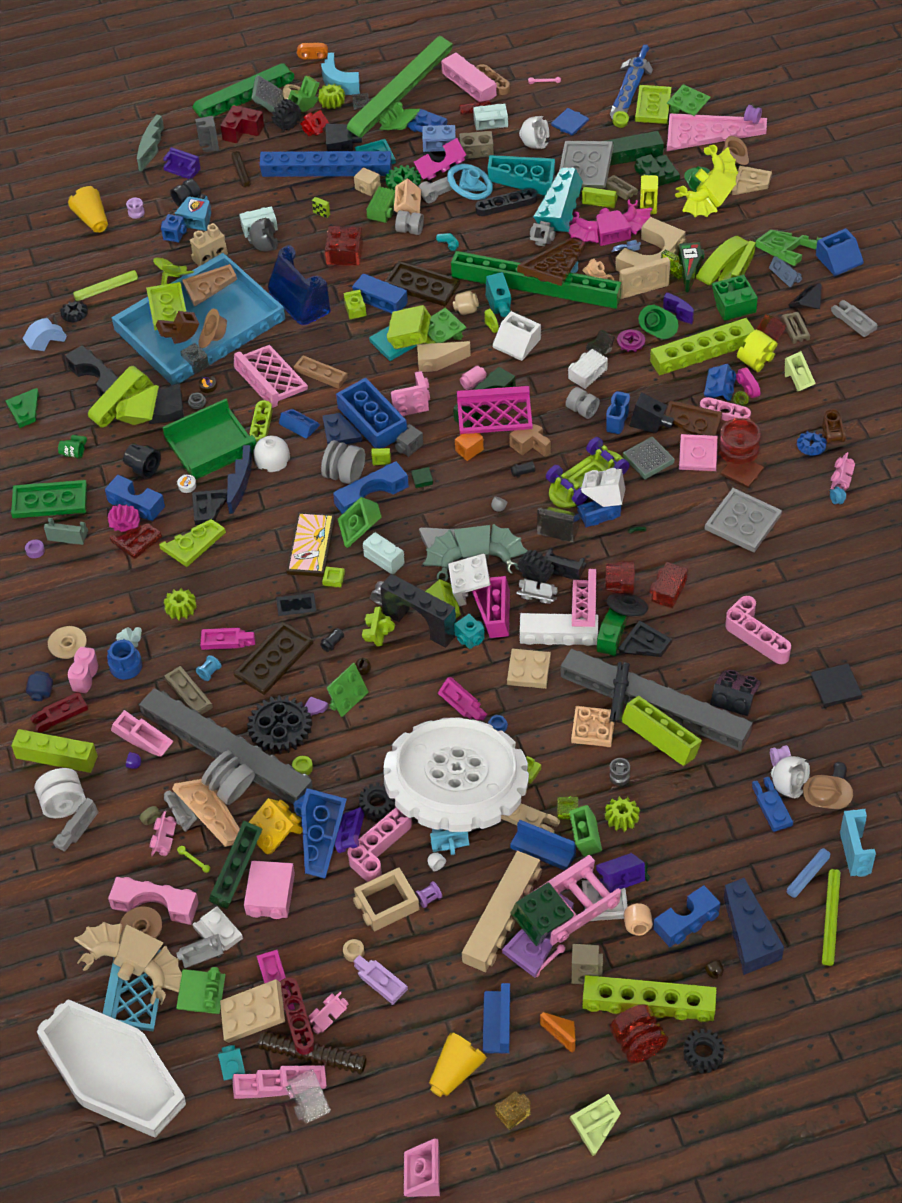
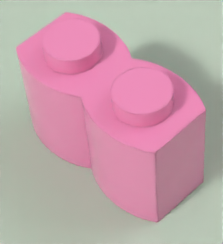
M80 647L75 653L74 663L68 671L69 682L74 692L87 693L91 688L92 677L98 670V661L92 648Z

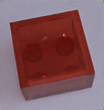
M328 226L325 245L326 264L360 265L363 247L362 227Z

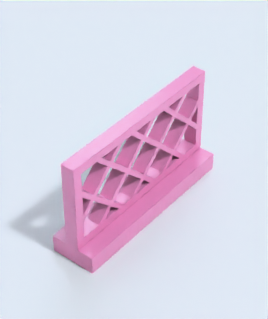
M270 345L244 355L241 352L234 354V368L264 400L271 403L272 408L278 406V401L308 389V385ZM269 352L271 357L263 356L262 354ZM248 359H256L257 361L250 362ZM260 360L269 362V364L266 365L261 364L259 362ZM272 362L278 363L281 367L272 366L271 364ZM257 368L265 369L266 373L259 372ZM269 370L276 371L279 373L278 375L269 374ZM281 373L289 374L290 377L281 376ZM267 378H268V379H273V380H276V382H275V383H271V382H268L266 379H267ZM278 382H288V385L278 384ZM291 383H294V384H299L300 386H298V387H293V386H290V385H291ZM276 389H281V390H286V391L283 392V393H281V394H279V393L276 391Z

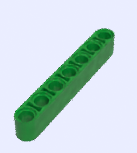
M279 64L197 100L193 104V111L200 118L215 117L230 110L233 105L240 106L251 101L254 81L258 75L278 88L291 83L295 75L285 64Z

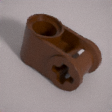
M836 409L826 410L822 424L826 444L833 441L845 442L846 434L840 412Z

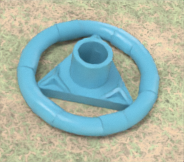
M457 164L448 171L447 178L450 186L461 196L472 200H482L492 193L493 183L480 168L471 164ZM463 170L458 186L453 175L457 171ZM479 177L483 178L485 184L478 180ZM468 191H484V192H482L481 194H474V193H471V192H468Z

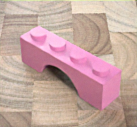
M116 877L108 898L112 909L125 912L143 903L157 902L168 909L171 921L190 925L199 904L197 894L192 890L175 889L169 885H155L149 881H135L129 877Z

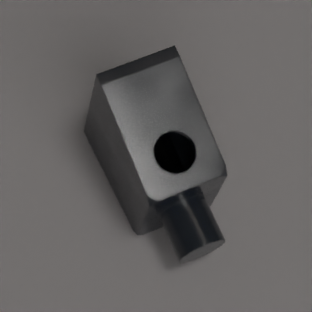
M326 124L327 151H353V143H362V138L347 130L348 124Z
M641 392L629 426L657 433L660 425L671 428L674 418L664 415L667 408L666 404Z

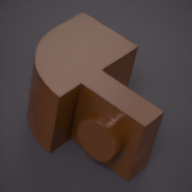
M178 311L174 321L158 320L156 323L160 336L172 338L175 344L189 340L199 326L195 313Z

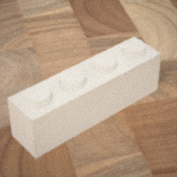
M520 614V644L597 645L598 615H595V627L572 626V614ZM583 617L578 618L579 620H587Z

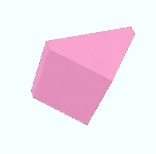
M434 1138L404 1152V1196H440V1151L438 1139Z

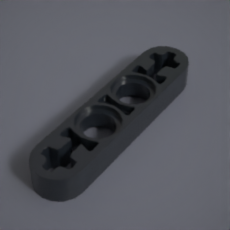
M528 188L480 200L475 204L476 214L488 216L532 205L537 202V191ZM511 199H517L518 201L512 202V201H510V200H511ZM502 203V205L496 206L495 204Z

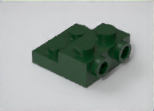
M650 154L636 159V164L634 165L636 173H639L640 176H658V186L680 180L679 172L666 155L653 158Z

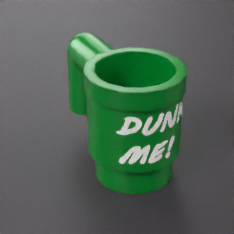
M72 435L71 440H61L58 445V453L65 457L81 459L84 454V446L88 440L87 437Z

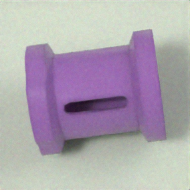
M434 881L425 889L415 891V895L423 908L427 907V904L433 900L443 898L439 887Z

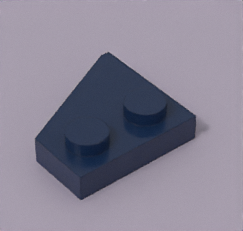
M341 413L323 415L327 445L333 440L345 444L362 442L361 434Z

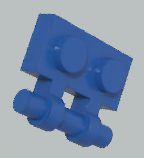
M420 109L412 122L410 121L407 124V127L411 131H418L423 134V126L447 125V119Z

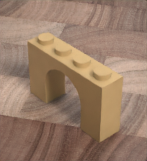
M650 217L642 226L641 239L658 246L662 251L654 255H642L624 248L616 257V271L620 272V270L668 257L670 261L675 259L679 251V244L686 243V231Z

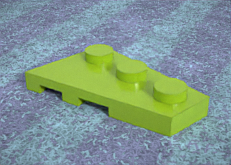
M211 519L192 528L191 532L183 536L179 534L174 537V540L168 543L163 542L159 546L165 553L188 567L226 532L224 527Z

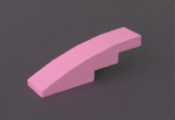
M281 1066L280 1070H257L256 1074H234L232 1078L234 1099L283 1096L324 1089L327 1086L324 1066Z

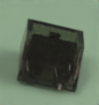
M548 506L538 507L537 534L557 538L562 541L574 542L580 526V514Z

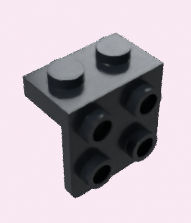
M724 670L715 682L710 705L748 716L754 695L759 689L761 681L757 680L754 676L738 674L734 670Z

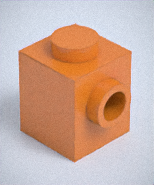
M480 433L460 434L455 439V451L468 461L484 450V439Z

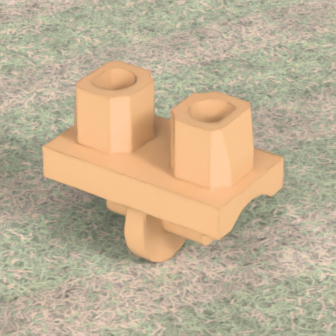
M591 259L589 264L583 269L587 276L614 280L611 274L606 275L603 271L605 268L601 261L596 262L595 259Z

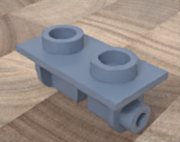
M774 256L769 269L783 282L792 288L794 282L799 283L802 280L800 273H797L785 261Z

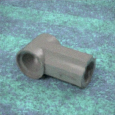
M447 177L433 183L425 181L418 186L421 189V197L427 203H432L437 199L438 195L453 190Z

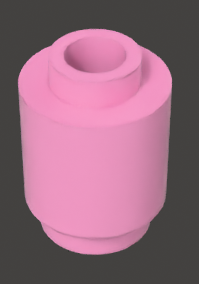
M475 366L462 374L460 383L465 390H472L486 379L487 373L484 368Z

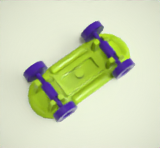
M595 437L586 447V451L591 454L589 457L563 473V469L559 465H554L548 470L546 479L552 483L549 488L550 500L560 508H571L581 505L588 498L581 490L585 473L592 470L600 472L616 468L622 469L624 475L629 469L630 463L618 453L608 450L605 445L603 446V440Z

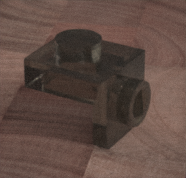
M599 330L596 340L587 343L586 350L590 351L593 349L603 356L611 352L615 336L604 330Z
M196 343L180 351L181 356L192 366L194 374L209 367L207 354Z

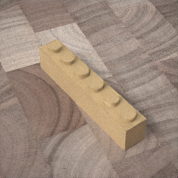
M520 851L516 852L462 951L463 963L483 972H486L489 966H493L498 948L502 949L506 941V933L508 931L511 932L515 924L514 917L510 912L518 900L532 892L534 881H538L541 876L542 869L540 868L539 859Z

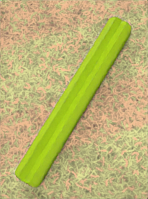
M135 270L75 291L73 295L76 301H81L138 279V275Z

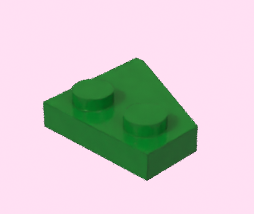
M37 388L5 400L19 428L36 422L37 399L39 397Z

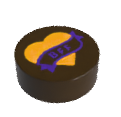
M213 376L202 377L199 380L200 390L205 393L216 390V379Z

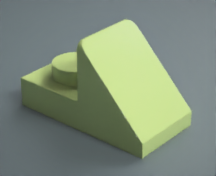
M801 351L785 358V377L791 375L798 392L816 384Z

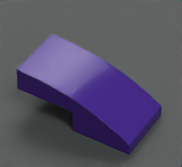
M666 292L663 300V309L676 313L678 320L692 324L694 309L684 300Z

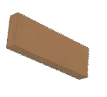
M304 355L294 365V371L338 389L348 378V373Z

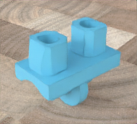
M432 828V833H430L433 852L450 850V854L455 855V848L469 845L468 832H450L449 830L444 831L443 829L436 830Z

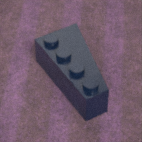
M745 878L725 885L724 901L729 921L731 922L733 937L736 941L743 975L782 960L784 946Z

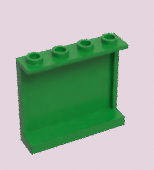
M227 399L216 402L162 427L166 442L188 474L193 476L195 480L235 462V460L242 459L243 445H250L251 453L253 454L257 444L255 437L248 435L232 413Z

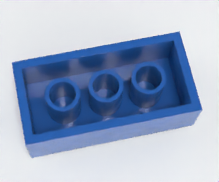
M367 378L336 393L338 409L375 449H382L397 441L398 436L407 430L406 419Z

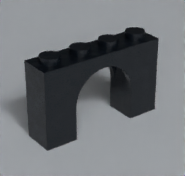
M390 574L380 586L383 615L389 616L399 623L410 610L409 607L419 612L427 621L430 640L446 648L456 637L454 629L456 613L454 606L393 574Z

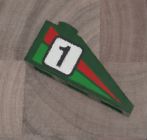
M700 242L679 244V261L685 292L690 291L701 268V261L705 257L704 249H701Z

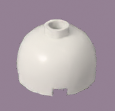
M543 116L528 118L520 129V138L531 149H543L548 144L545 141L546 138H549V127L547 121L542 119Z
M266 436L260 439L254 448L255 464L259 469H267L268 472H275L285 468L288 460H290L288 445L277 436Z
M790 756L781 759L773 767L771 776L775 789L778 792L794 799L803 794V790L800 789L803 783L809 779L810 774L809 763L805 762L806 759Z

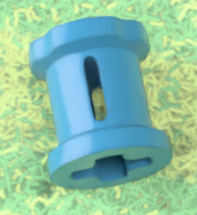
M208 655L205 663L201 667L196 668V673L203 680L209 681L211 675L222 666L218 659Z

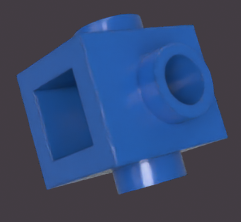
M167 215L161 224L163 240L180 242L187 230L184 217Z

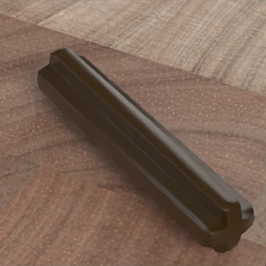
M232 152V159L243 187H249L251 185L240 152Z

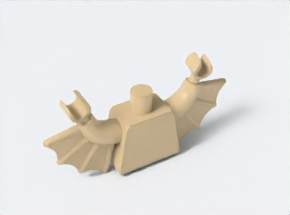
M106 922L97 927L88 926L82 935L74 938L76 942L90 951V954H83L77 962L79 964L83 961L87 964L83 969L84 971L89 969L94 959L97 960L101 956L114 957L113 963L121 967L118 972L119 978L129 980L132 973L141 976L145 972L152 979L153 988L155 989L150 999L152 1005L155 1002V998L160 999V1005L163 1004L166 994L161 990L162 988L179 993L182 972L178 967V958L170 954L167 946H164L157 954L163 942L129 925H126L121 933L122 924L110 925Z

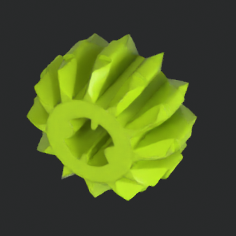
M328 83V86H323L322 89H319L318 100L322 107L335 109V107H341V104H344L345 92L341 85L336 86V84L330 85Z
M182 588L179 591L173 589V594L167 593V598L164 599L165 612L172 619L176 617L179 621L182 617L187 619L188 615H193L194 610H196L195 596L191 594L189 589L186 591Z
M619 796L618 801L611 799L610 804L605 807V819L608 821L609 827L615 826L616 831L622 828L625 832L627 827L633 829L634 824L639 821V807H636L635 801L629 802L630 799L628 797L622 800Z

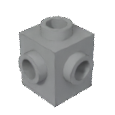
M540 221V224L534 223L530 230V240L536 241L535 244L545 246L546 243L551 244V241L555 238L554 227H550V223Z

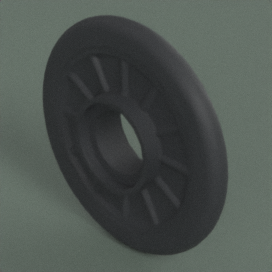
M614 593L607 598L608 606L622 615L642 616L648 611L647 603L632 594Z

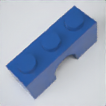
M117 475L105 488L109 503L112 505L121 504L125 506L127 504L129 507L134 506V509L138 510L139 516L143 519L153 521L165 507L162 494L147 488L142 494L134 495L133 481Z
M704 885L687 896L686 907L692 912L691 914L681 916L670 908L654 919L655 932L669 947L674 944H680L691 932L696 933L702 928L704 923L713 921L718 917L720 902Z

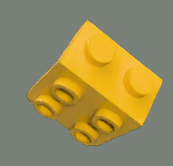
M268 798L249 821V823L263 829L256 844L268 855H271L290 832L297 834L303 832L302 824L300 823L302 821L301 818L288 810L289 806L282 800L277 801Z

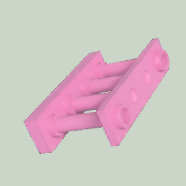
M590 855L548 881L558 894L565 889H570L586 908V910L578 915L571 909L574 913L573 918L552 930L550 937L552 946L557 942L565 941L569 934L607 909L615 908L620 902L621 890L618 888L610 893L593 874L595 860ZM582 878L587 879L603 899L593 904L576 882Z

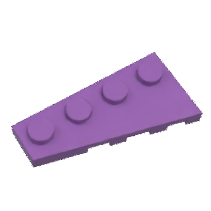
M559 894L573 910L574 903L562 894ZM521 929L502 949V953L536 978L553 947L550 943L551 932L546 935L541 944L535 946L524 930Z

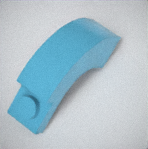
M328 53V59H325V63H321L325 85L328 86V83L330 85L336 84V86L341 85L345 95H360L359 72L339 71L335 68L334 53Z

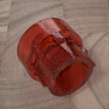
M634 561L607 563V591H616V593L621 594L634 593Z

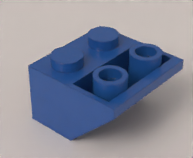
M846 228L817 240L816 256L834 276L864 263L856 238Z

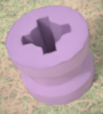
M131 198L127 201L128 214L131 218L137 219L144 215L143 202L140 198Z
M787 745L782 746L780 749L775 747L770 749L773 767L781 759L791 756Z

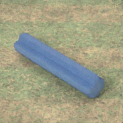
M824 848L820 849L787 888V894L793 898L797 897L830 858V852Z

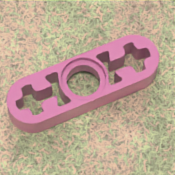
M709 397L703 398L700 401V407L716 411L728 409L729 413H722V420L741 425L747 424L750 421L751 411L747 407Z

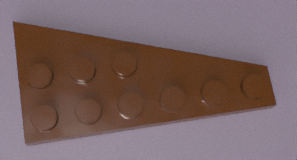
M569 238L519 264L517 272L523 273L527 277L538 278L539 281H548L562 286L585 249V242Z

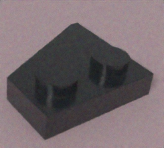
M227 489L192 492L195 525H200L211 519L216 520L227 499Z

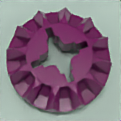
M629 329L622 331L618 335L617 344L621 347V350L626 349L627 352L630 350L636 352L637 349L641 350L642 346L645 345V337L640 331Z

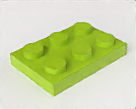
M640 85L635 122L667 124L670 106L667 102L671 98V87Z
M180 282L146 288L154 330H158L156 327L158 320L174 321L178 311H186Z

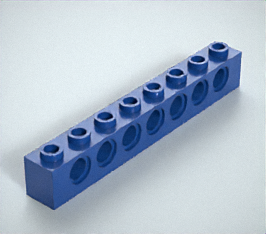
M391 151L260 153L262 177L355 176L363 167L380 176H386V174H389V170H392Z

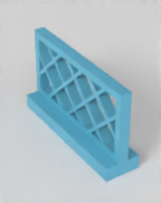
M112 963L103 1014L116 1019L117 1013L125 1009L131 1017L125 1021H119L139 1030L154 1032L159 999L155 998L154 1004L150 1003L147 1006L141 999L149 992L151 994L154 992L153 985L150 986L145 980L148 975L144 973L128 983L127 980L118 977L121 967ZM141 981L147 989L137 994L132 986ZM129 989L134 997L125 1003L120 995ZM138 1001L143 1009L134 1014L128 1006ZM147 1012L151 1017L150 1024L141 1023L137 1017Z

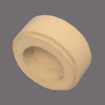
M357 939L347 941L343 946L344 957L351 962L359 955L363 958L365 954L363 943Z

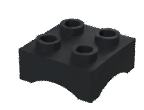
M180 384L158 389L152 420L148 421L149 424L176 421L184 418Z

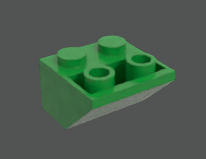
M745 275L712 283L717 310L724 321L756 313L758 297Z

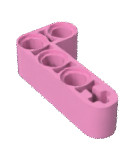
M741 597L727 611L726 629L775 663H787L790 658L791 643L754 618L756 601L753 597Z
M397 808L392 810L358 839L359 847L353 849L350 847L348 849L350 867L367 882L382 876L381 864L377 857L410 830L413 824L412 817L408 818Z

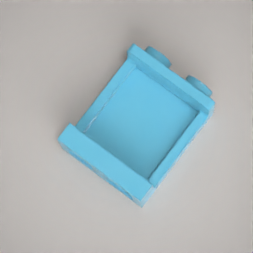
M865 809L844 811L840 835L850 876L857 875L862 877L871 874L875 860V849L863 850L860 842L867 818Z

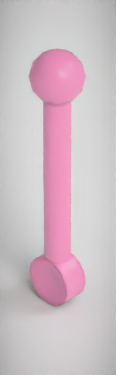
M531 77V78L528 79V83H529V84H533L534 82H556V83H560V82H561V78H560V77H556L555 79H534V78Z
M558 945L557 950L544 961L536 977L540 975V971L559 953L565 951L564 945Z

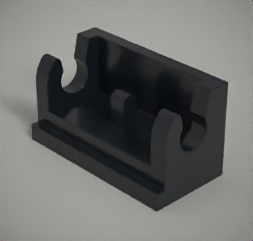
M549 548L545 556L548 557L547 560L552 562L550 565L554 566L553 574L573 580H580L586 567L585 558L581 557L580 561L577 562L554 555L552 553L553 549Z

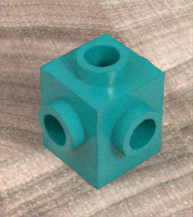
M470 614L454 624L455 636L462 645L465 644L469 649L481 644L485 639L484 625L480 621H476Z

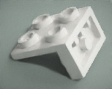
M485 554L448 564L453 595L459 606L467 604L466 596H468L469 591L490 586Z

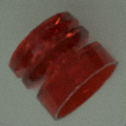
M647 1004L627 1009L618 1015L610 1025V1032L616 1042L621 1044V1050L625 1053V1057L630 1063H638L651 1058L662 1050L668 1042L667 1034L663 1031L662 1026L656 1023L657 1018Z

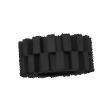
M285 99V101L282 100L281 103L277 104L278 107H274L275 111H272L274 116H271V119L280 129L289 131L290 128H294L293 125L298 124L297 121H300L299 116H302V113H300L302 110L290 99Z
M529 550L517 563V567L520 568L519 572H522V576H526L528 580L538 581L537 585H540L541 582L546 583L554 572V566L550 565L552 562L547 560V556L543 557V553Z
M376 782V786H373L371 783L369 784V789L365 786L363 788L364 792H360L359 804L367 820L372 818L373 822H376L377 819L381 821L396 808L395 798H389L384 783L382 786H380L379 782ZM375 798H383L386 801L384 805L374 807L370 804V801Z
M700 1029V1033L697 1030L693 1031V1035L689 1034L684 1043V1060H687L688 1067L693 1066L692 1070L700 1069L699 1073H703L704 1069L707 1070V1073H710L712 1068L714 1071L718 1069V1065H721L724 1055L723 1040L721 1038L718 1039L716 1032L712 1035V1030L709 1029L707 1033H704V1029ZM698 1045H707L712 1049V1054L709 1057H700L696 1054L695 1049Z

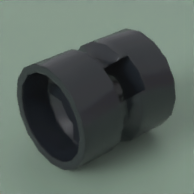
M191 178L184 181L182 185H178L170 190V195L178 207L181 206L187 197L198 198L201 194L198 184Z

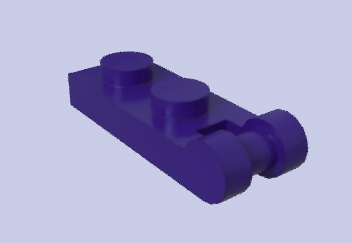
M362 808L343 813L335 841L338 853L345 852L350 847L352 849L359 847L358 838L364 818Z

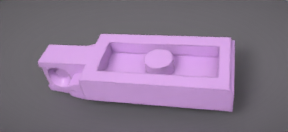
M359 955L353 961L354 967L359 970L358 975L392 1005L408 990L407 985L376 960L367 962Z

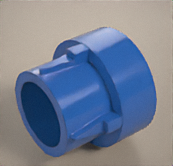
M128 640L115 641L107 650L111 674L122 680L137 676L142 669L139 651Z

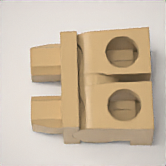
M214 223L208 225V231L203 233L198 230L193 234L194 238L190 239L193 252L191 254L192 260L198 266L203 265L222 253L228 254L225 236ZM220 249L221 252L216 254L217 250ZM206 256L207 260L202 261L203 257Z

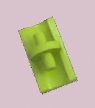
M375 607L374 613L366 614L365 621L371 629H364L362 637L366 642H374L377 647L382 646L384 635L394 630L395 623L391 621L389 616L382 614L381 607Z

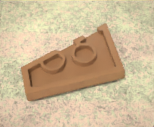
M231 264L183 279L182 282L195 307L236 281L237 277Z

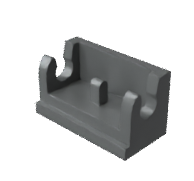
M213 116L195 119L200 147L209 146L203 148V152L219 151Z

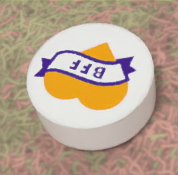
M183 475L177 481L181 492L189 493L196 488V480L191 475Z

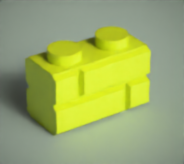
M643 175L641 176L640 209L652 208L650 214H657L658 176Z

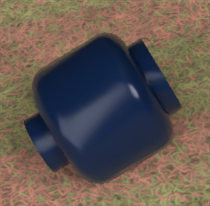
M35 671L34 674L28 677L26 693L31 696L32 700L41 702L43 699L51 696L53 679L50 677V674Z

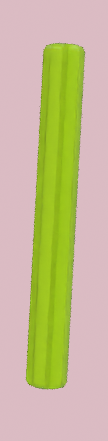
M834 869L829 871L822 955V964L828 966L834 964L841 874L839 870Z

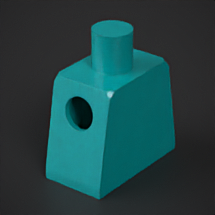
M501 272L486 276L485 296L494 314L500 313L502 317H506L511 312V294L504 274Z

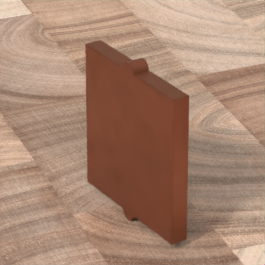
M736 454L730 462H727V466L722 470L721 475L749 488L755 480H758V476L764 470V467Z

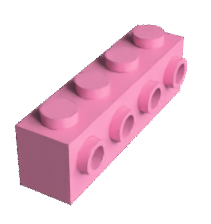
M454 53L441 61L442 74L481 104L497 96L495 81L466 61L464 57Z

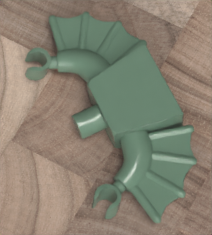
M493 524L491 537L490 525L454 529V536L451 530H448L442 536H436L434 544L426 549L427 558L423 565L441 566L442 571L438 572L437 579L439 580L441 573H445L446 582L449 577L447 573L449 563L458 559L463 560L485 554L486 560L489 559V555L500 557L507 564V572L513 574L510 566L514 565L516 570H519V568L517 567L518 564L510 559L523 555L528 550L522 546L521 537L514 536L509 528H499Z

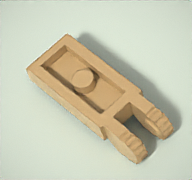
M522 803L511 815H501V819L517 825L518 821L522 820L554 833V830L543 823L557 827L560 823L557 817Z

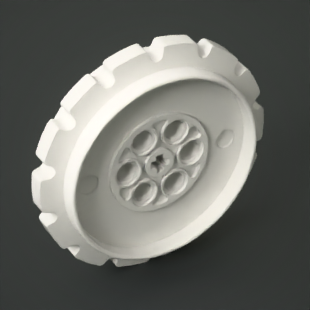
M442 718L414 726L411 733L405 732L392 744V751L388 752L385 758L384 785L389 798H395L396 808L408 818L415 817L418 819L419 824L436 830L445 829L450 832H468L480 827L484 829L495 825L501 821V815L509 816L519 807L521 796L526 794L528 787V763L523 751L515 749L516 742L503 731L493 729L492 725L463 718Z

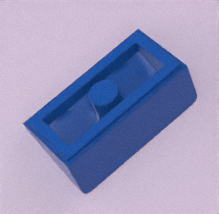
M294 409L282 412L279 420L281 426L304 438H308L320 426L315 420Z

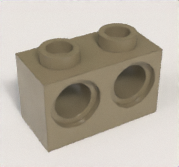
M492 131L459 134L460 144L466 153L464 159L494 155Z
M573 944L572 984H584L585 975L602 977L603 954H599V945Z

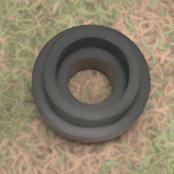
M193 393L188 399V404L192 409H200L205 406L206 399L201 393Z

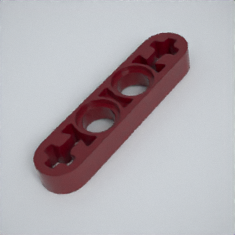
M290 977L284 978L280 981L283 1008L294 1047L299 1054L307 1055L314 1050L315 1046L297 981ZM287 986H290L292 989V996L288 995ZM291 1003L300 1005L297 1010L292 1011L288 1009ZM297 1021H303L305 1026L297 1029L293 1027V1024ZM303 1035L307 1043L306 1046H303L301 1043V1036Z

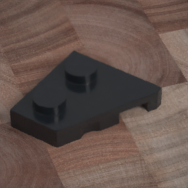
M639 620L620 645L618 651L623 654L662 657L671 645L672 639Z

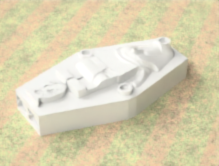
M69 999L64 1004L58 1005L54 1010V1014L39 1025L37 1034L41 1043L76 1100L83 1107L156 1138L186 1105L183 1093L145 1034L138 1028Z

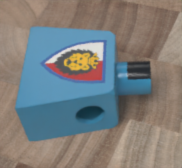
M200 194L198 198L187 197L177 209L175 215L184 217L187 228L207 231L211 217L210 201L204 194Z

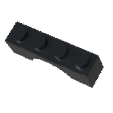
M83 345L65 355L68 368L78 377L92 375L99 378L96 386L100 397L118 379L111 368H107L101 359H97L92 351L87 350Z

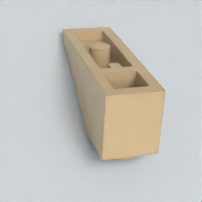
M470 341L417 345L419 372L438 371L471 356Z

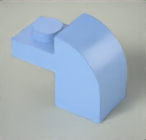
M44 318L30 325L23 340L30 349L45 351L50 340L64 342L67 336L59 325L52 324L48 318Z

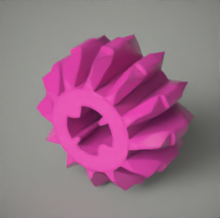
M119 504L118 506H113L109 511V527L114 528L115 531L119 530L129 533V531H135V528L138 527L140 518L138 510L134 509V506L129 507L127 504L125 506Z

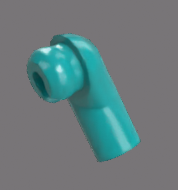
M451 233L437 234V242H447L450 250L455 251L459 247L458 240Z

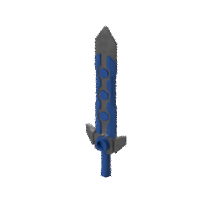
M648 45L642 46L638 57H634L632 60L630 58L622 63L621 69H628L611 109L610 116L612 119L617 111L628 112L644 71L649 75L653 71L650 63L644 59L649 50Z

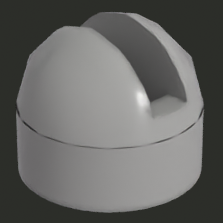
M494 496L491 506L494 511L500 512L505 509L508 502Z

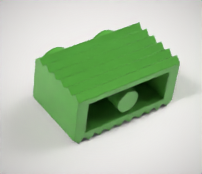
M380 186L377 188L366 209L367 219L387 223L388 218H391L393 215L395 190L381 188Z
M585 805L570 810L569 814L572 821L574 840L581 854L586 857L601 852L602 847L596 817L589 806Z

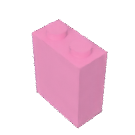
M251 861L244 901L246 915L255 918L260 916L274 919L288 918L295 876L293 863Z

